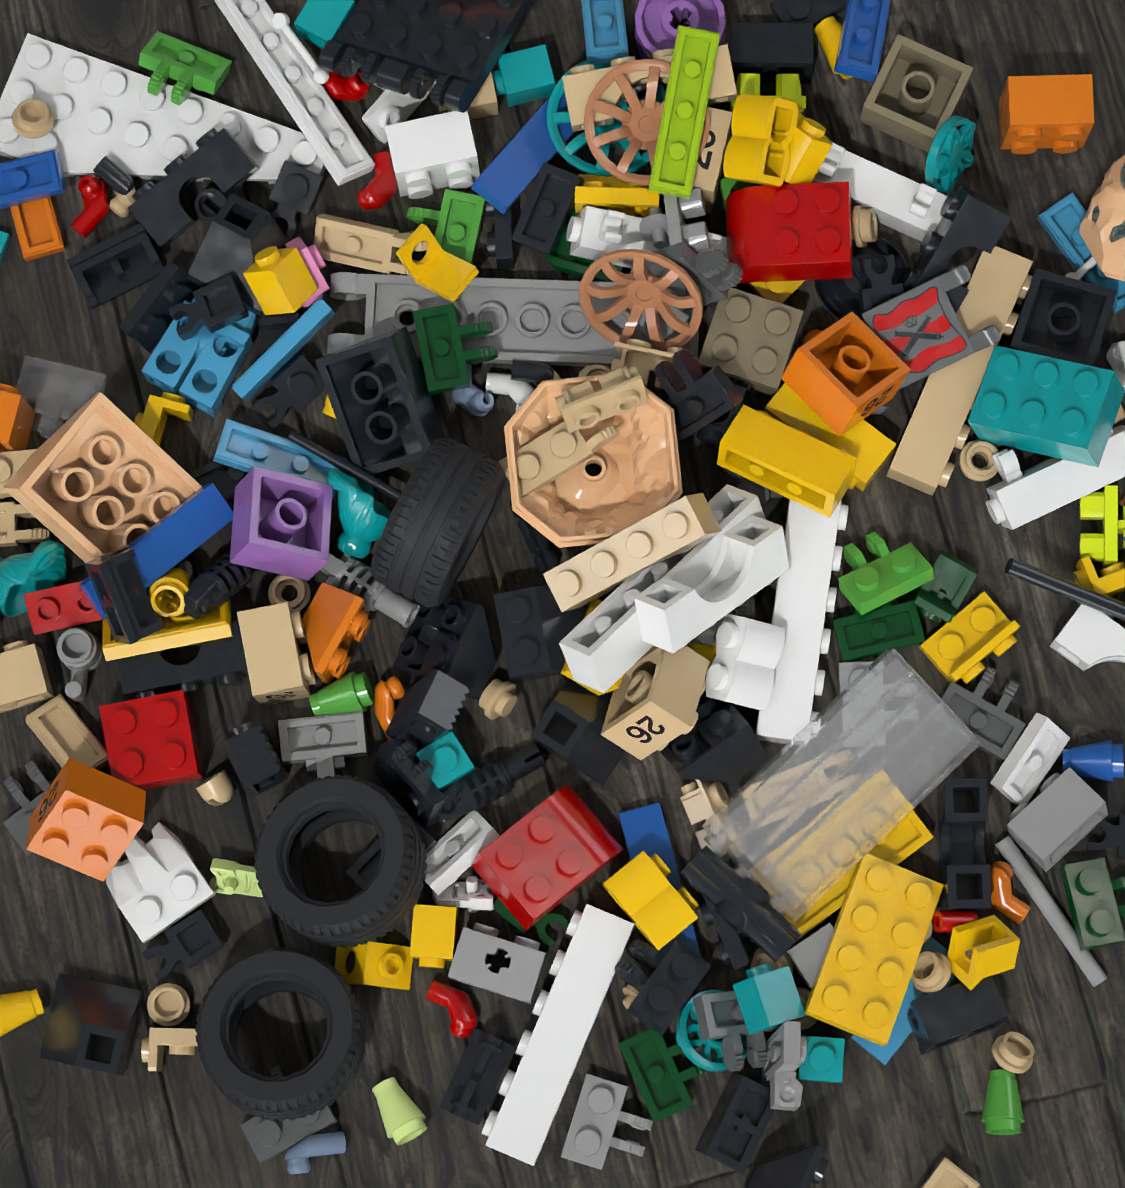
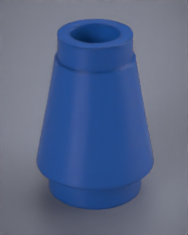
M1111 739L1072 747L1071 749H1063V772L1070 767L1080 777L1113 782V778H1124L1123 743L1112 744Z

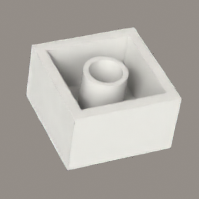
M452 111L385 126L400 197L408 195L411 199L424 198L431 195L433 190L448 186L450 190L465 189L472 186L473 181H476L480 176L477 152L467 111L464 113Z

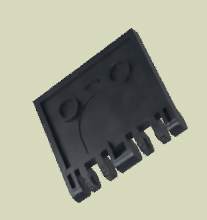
M359 0L335 39L328 40L319 56V66L323 70L336 74L341 73L342 76L350 78L357 74V70L362 66L360 77L363 82L372 85L376 83L378 87L403 95L409 93L411 97L416 99L424 98L436 80V84H434L430 93L431 102L435 105H445L448 109L464 113L470 107L534 0Z

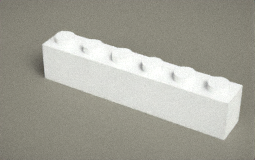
M728 484L724 486L708 502L722 530L721 532L686 551L662 560L626 579L559 642L575 681L605 693L654 646L642 641L634 597L662 577L691 588L701 583L711 572L718 559L722 535L751 514L765 519L757 495Z
M789 499L784 537L790 569L778 577L771 622L772 625L785 628V642L781 658L774 669L775 679L770 701L764 711L759 710L755 733L758 740L805 747L808 737L816 738L819 712L812 711L814 695L822 696L825 671L817 670L820 653L828 654L831 629L823 628L825 612H834L837 588L829 587L831 571L839 572L843 550L842 546H835L837 530L845 531L848 515V505H841V501L832 516L828 518Z
M586 904L583 913L575 910L566 934L573 936L567 952L558 950L549 971L550 974L556 976L550 992L541 990L532 1013L539 1016L533 1032L525 1029L515 1052L523 1057L516 1072L508 1069L500 1087L499 1094L506 1096L499 1112L491 1110L481 1134L488 1136L486 1146L532 1166L535 1165L615 974L614 967L621 959L631 936L634 923L589 904Z

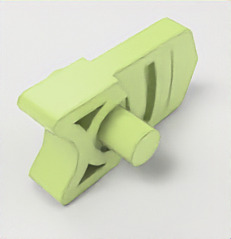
M212 859L210 870L215 877L210 880L209 885L214 893L228 895L235 893L263 897L262 890L259 889L257 884L259 881L256 879L255 873L257 870H255V867L241 865L236 861Z

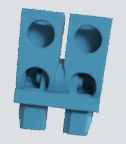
M185 300L183 302V304H192ZM248 311V317L214 333H211L206 328V325H204L195 336L185 341L178 336L176 329L186 325L189 316H184L176 321L173 320L141 370L146 382L167 393L181 395V397L187 400L186 403L216 418L223 405L222 400L235 376L240 371L246 356L249 355L254 346L251 336L258 321L256 314Z

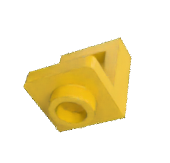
M163 392L162 397L149 394L144 413L139 412L134 423L160 446L168 416L192 422L194 412L189 405H186L187 400L181 396Z

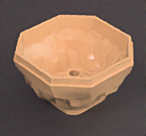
M602 375L542 381L504 426L512 510L559 548L596 545L672 504L683 493L674 409L645 387L648 403L638 406L631 412L617 414L598 422L590 428L579 430L587 442L603 428L615 425L620 434L614 440L593 452V457L541 489L522 498L520 495L519 477L517 475L516 450L564 422L563 414L560 413L555 397L562 395L561 390L590 381L594 392L600 391L602 388L597 377ZM590 464H598L601 466L602 471L597 476H590L586 473L585 469Z

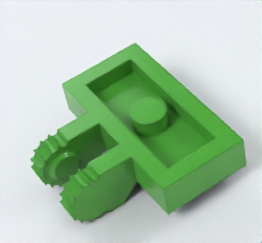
M159 31L154 34L140 52L139 66L154 71L148 83L147 93L157 96L164 89L168 77L177 80L172 89L170 101L179 106L187 99L191 87L214 95L230 74L232 61Z
M445 189L440 211L409 207L407 218L420 224L437 225L434 237L443 251L473 264L486 200L479 195Z
M876 532L866 535V546L876 559L868 564L862 552L854 543L843 547V555L853 571L838 578L839 588L861 616L934 579L933 567L911 542L889 552L885 541Z

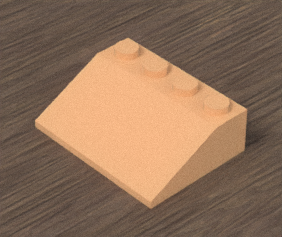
M97 392L25 461L3 489L87 563L132 543L202 486L104 394ZM151 584L148 588L145 589L146 592H147V595H148V593H149V590H150V587L152 586V584Z

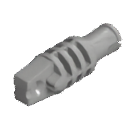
M329 553L328 562L320 569V571L329 576L325 582L326 584L364 599L368 607L367 611L379 610L401 623L405 628H408L416 619V615L420 610L419 604L391 590L389 586L386 587L376 582L370 568L348 554L344 553L342 558L338 559Z

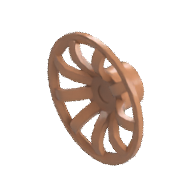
M642 59L621 64L608 72L596 84L589 96L585 108L584 130L590 151L597 162L608 173L624 182L636 185H649L650 175H638L627 172L640 149L647 150L652 169L664 101L661 104L656 102L659 73L663 72L669 75L671 66L670 63L665 61ZM649 70L645 100L639 101L624 75L635 71ZM614 81L629 105L626 111L612 104L599 101L604 91ZM708 104L697 160L707 144L710 131ZM595 112L617 119L622 122V128L596 136L594 129ZM627 139L630 144L618 166H616L606 157L600 147L614 141Z
M621 249L606 253L597 258L587 268L580 283V305L585 317L602 337L613 344L615 342L626 344L627 339H631L641 314L646 315L647 329L651 342H648L652 345L651 349L667 352L668 347L679 348L690 341L698 331L703 317V301L695 281L674 261L647 250ZM634 258L630 274L618 271L612 264V262L620 259ZM647 260L669 270L662 277H657L646 267ZM602 269L610 280L618 284L601 287L593 284L592 280L595 274ZM679 277L686 286L690 296L679 297L669 291L668 286ZM591 296L601 299L621 296L614 304L602 311L595 312L591 302ZM670 305L676 308L693 307L690 323H685L678 319L672 312ZM630 308L631 312L621 335L604 323L613 319L625 309ZM658 313H660L672 329L680 334L665 341L660 333Z

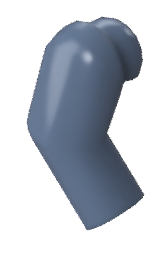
M466 364L470 387L452 391V398L456 404L469 414L485 416L494 407V397L489 391L483 392L472 384V364Z
M343 1132L314 1134L288 1148L284 1159H288V1172L290 1174L308 1173L311 1169L309 1157L345 1153V1135Z

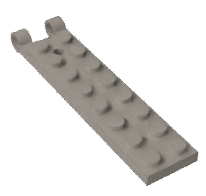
M351 272L331 274V298L345 301L366 298L365 335L349 333L328 335L327 355L366 339L407 327L418 361H422L415 322L410 326H405L401 324L400 316L405 312L413 313L412 311L454 303L458 326L483 321L492 322L493 333L481 338L461 339L463 351L484 346L497 347L499 357L482 363L512 364V360H522L558 366L599 364L611 367L613 359L621 360V356L618 355L614 344L602 337L585 317L579 298L581 281L474 278L458 298L452 302L416 284L411 275L357 274ZM592 282L601 287L618 284L616 282ZM669 288V291L672 294L677 295ZM591 296V302L595 312L602 311L614 304L621 296L603 299ZM670 305L672 312L678 319L685 323H690L693 308H676ZM625 309L622 313L604 323L621 335L631 309ZM658 313V323L663 339L666 341L679 335L680 333L672 329L660 313ZM641 314L631 339L651 342L646 324V315ZM699 328L690 341L679 347L691 351L692 355L697 359Z

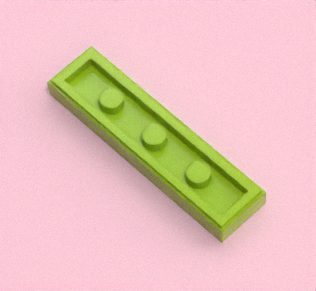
M678 26L647 192L690 199L720 33Z

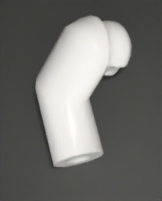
M488 372L486 392L510 395L513 401L517 403L516 412L535 390L529 382L510 380L511 374Z

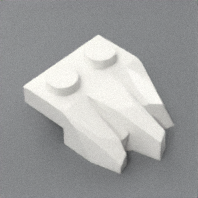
M158 822L152 829L153 838L148 843H145L135 835L125 850L128 859L123 862L117 861L106 877V884L115 902L142 943H147L216 895L193 862V858L180 839L161 822Z

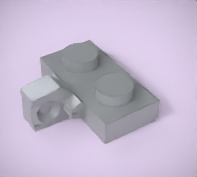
M363 711L278 720L283 765L306 762L307 772L317 771V778L324 779L326 776L334 777L336 769L346 768L345 758L368 755Z
M785 1021L766 1041L768 1062L762 1067V1085L770 1086V1109L796 1111L801 1104L803 1085L796 1079L797 1073L795 1070L805 1061L807 1040L806 1037L801 1036V1022Z

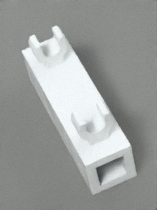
M832 142L833 146L811 183L849 181L852 210L857 205H863L865 209L873 208L876 213L877 222L921 242L929 230L935 231L942 219L940 211L948 196L937 192V189L924 183L919 184L845 150L846 148Z
M586 206L576 214V217L572 216L568 224L566 239L571 241L569 255L596 260L606 253L621 249H639L650 252L659 249L654 247L652 241H647L640 235L639 223L644 218L626 215L623 212ZM708 232L711 248L695 253L697 255L719 249L726 254V237ZM669 239L666 240V246L664 248L670 246ZM634 258L620 259L612 262V264L632 269Z
M1120 425L1111 430L1099 468L1052 457L1021 472L1018 459L1012 449L1008 451L1006 448L991 455L1003 481L986 488L990 500L986 501V506L993 521L996 524L1001 523L1003 527L1013 530L1125 477V426Z

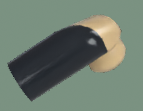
M105 156L96 165L93 172L114 189L116 197L110 201V209L119 217L125 218L130 213L128 207L135 202L132 198V195L136 192L134 183L124 170Z
M512 360L510 380L532 382L538 387L542 381L562 379L546 363Z

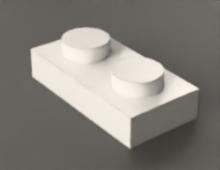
M1036 713L990 783L1018 806L1023 802H1029L1070 737L1048 717Z
M477 811L469 812L427 854V860L425 861L427 863V870L424 871L426 874L424 881L437 895H440L471 866L478 853L500 835Z

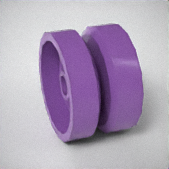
M639 0L635 14L636 52L640 59H652L653 52L674 48L679 25L720 33L718 46L723 45L726 20L721 0Z

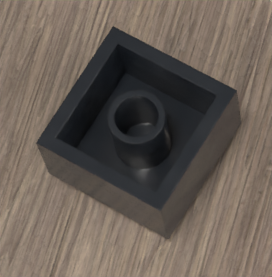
M1036 268L1010 349L1097 367L1117 307V291Z

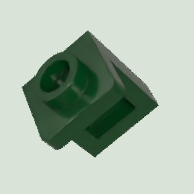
M942 550L933 566L934 579L922 585L913 602L920 606L919 611L927 618L937 622H941L943 619L950 623L977 577L979 570Z

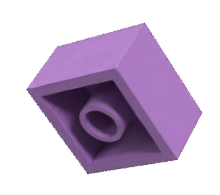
M254 466L235 487L230 563L309 581L328 562L333 486Z

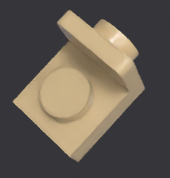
M150 1028L149 1036L143 1037L141 1047L142 1062H148V1071H163L164 1046H169V1054L195 1055V1046H197L195 1037L197 1033L195 1029Z

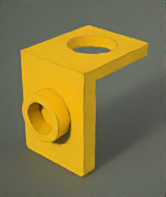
M422 223L396 252V255L416 284L452 302L458 298L479 273L476 266L443 251L427 225ZM425 241L427 244L426 254L421 261L414 263L412 260L413 249L419 242Z
M368 941L367 944H358L355 947L348 946L343 948L337 946L335 968L346 979L348 984L409 990L413 958L410 957V947ZM353 951L355 954V966L353 971L348 974L345 966L346 958L349 952Z

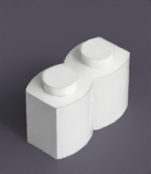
M727 614L717 630V655L706 674V697L764 711L773 692L774 669L783 652L785 628L746 617Z

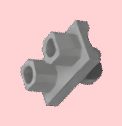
M700 188L692 189L689 200L664 195L666 214H662L660 207H653L649 210L650 215L639 223L641 237L647 241H652L655 248H664L667 239H669L670 246L685 243L694 253L711 248L705 221L685 225V219L706 215L705 202Z

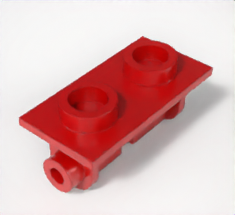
M82 581L23 594L34 635L103 620L78 584Z

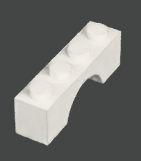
M751 514L722 535L718 559L711 572L701 583L691 588L662 577L635 596L634 602L642 641L675 653L789 570L790 566L783 526Z
M1081 604L1051 643L1050 647L1083 671L1102 662L1116 661L1125 663V628L1112 620L1113 616Z

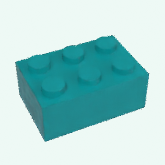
M995 345L968 423L981 441L1099 468L1125 389L1116 373L1112 370Z

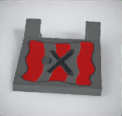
M964 264L958 265L861 314L866 325L911 369L899 389L1000 341L999 332L993 325H989L967 337L949 301L946 291L958 287L971 279V274Z

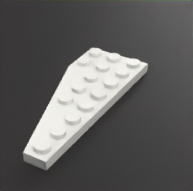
M29 33L25 38L0 98V155L16 160L55 149L60 155L64 177L92 174L100 178L93 170L102 158L107 156L130 177H139V179L162 180L167 175L164 168L182 154L187 159L199 149L195 144L197 140L212 128H215L217 132L223 128L229 130L260 168L246 181H268L269 184H275L285 160L320 175H323L326 168L304 134L299 131L189 92L183 104L179 106L170 101L171 92L174 87L172 85L165 84L164 89L157 96L147 93L150 77ZM31 98L43 101L51 109L54 116L52 130L47 135L36 139L19 135L12 125V114L18 104ZM201 178V179H197V180H195V181H202V182H204V179H209V178Z

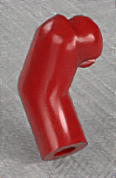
M329 72V79L322 86L333 99L356 102L367 96L370 84L361 80L360 72H357L356 76L354 75L352 78Z
M380 152L372 156V160L375 163V177L357 195L358 204L364 210L380 209L385 206L397 191L398 185L390 152Z
M92 174L83 176L78 183V190L82 193L84 210L70 224L85 239L106 217L110 208L108 190L105 183Z
M974 910L935 911L933 915V927L936 932H952L953 927L973 922L980 918Z
M433 979L426 999L447 1007L452 1021L449 1029L454 1036L459 1038L470 1036L472 1029L477 1026L478 1018L470 996L464 991Z

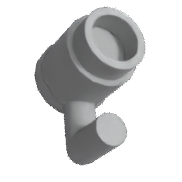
M71 628L60 636L56 647L60 660L71 670V681L65 686V693L72 700L79 702L86 697L88 673L96 669L102 661L103 646L99 639L86 629Z

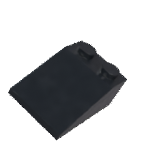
M548 585L494 594L510 682L515 684L561 675L566 660L559 642L584 619L590 603L580 608L561 612ZM614 590L597 599L604 601Z

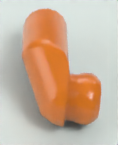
M391 677L385 682L381 680L375 686L374 712L384 732H386L396 711L393 701L402 698L405 694L403 686L397 677Z
M996 861L990 867L992 907L1020 925L1031 907L1012 895L1010 877L1013 875V870L1011 866L1006 862Z

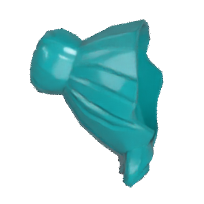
M331 468L326 479L328 484L333 486V489L338 490L339 518L344 530L337 539L338 548L351 557L363 559L370 553L372 542L380 539L392 512L374 498L373 487L343 470Z
M49 539L41 542L33 553L12 555L5 559L0 557V610L3 615L14 617L27 612L23 594L56 587V584L66 579L68 568L66 567L63 544Z

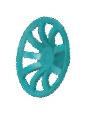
M587 60L575 65L574 67L587 65ZM611 63L594 65L595 70L611 67ZM570 71L566 72L563 76L570 75ZM561 78L551 93L547 107V127L551 141L557 152L567 163L579 171L591 175L613 176L598 162L595 166L584 162L574 155L582 146L587 144L585 131L575 137L567 146L563 142L557 124L571 122L569 112H557L559 101L565 91ZM658 83L656 102L661 104L665 99L666 92L662 84ZM645 96L639 98L638 100H645ZM624 97L618 107L626 111L629 105L625 103L626 99ZM614 119V124L594 128L595 135L598 136L608 131L622 128V122ZM627 139L611 142L600 148L608 158L609 149L621 146L626 151L630 143ZM647 151L642 156L637 152L627 172H636L650 163Z

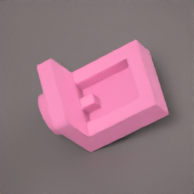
M299 236L286 243L285 246L287 248H297L318 288L301 306L308 307L313 305L318 299L320 300L323 296L322 293L330 288L320 272V269L325 267L326 264L314 244L307 247Z

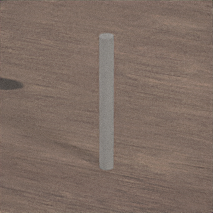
M1007 836L995 844L1091 985L1095 987L1106 980L1108 977L1090 951H1080L1074 928L1011 837Z

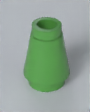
M352 671L318 690L316 693L309 695L310 705L315 716L367 711V706L375 704L374 691L365 672L355 674Z
M1004 1069L991 1070L989 1072L990 1079L988 1080L981 1122L986 1123V1133L1019 1134L1021 1133V1124L1025 1120L1016 1073Z

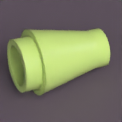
M395 1077L380 1082L372 1089L377 1099L388 1138H393L397 1145H402L426 1131L427 1127L423 1121L426 1116L398 1085Z

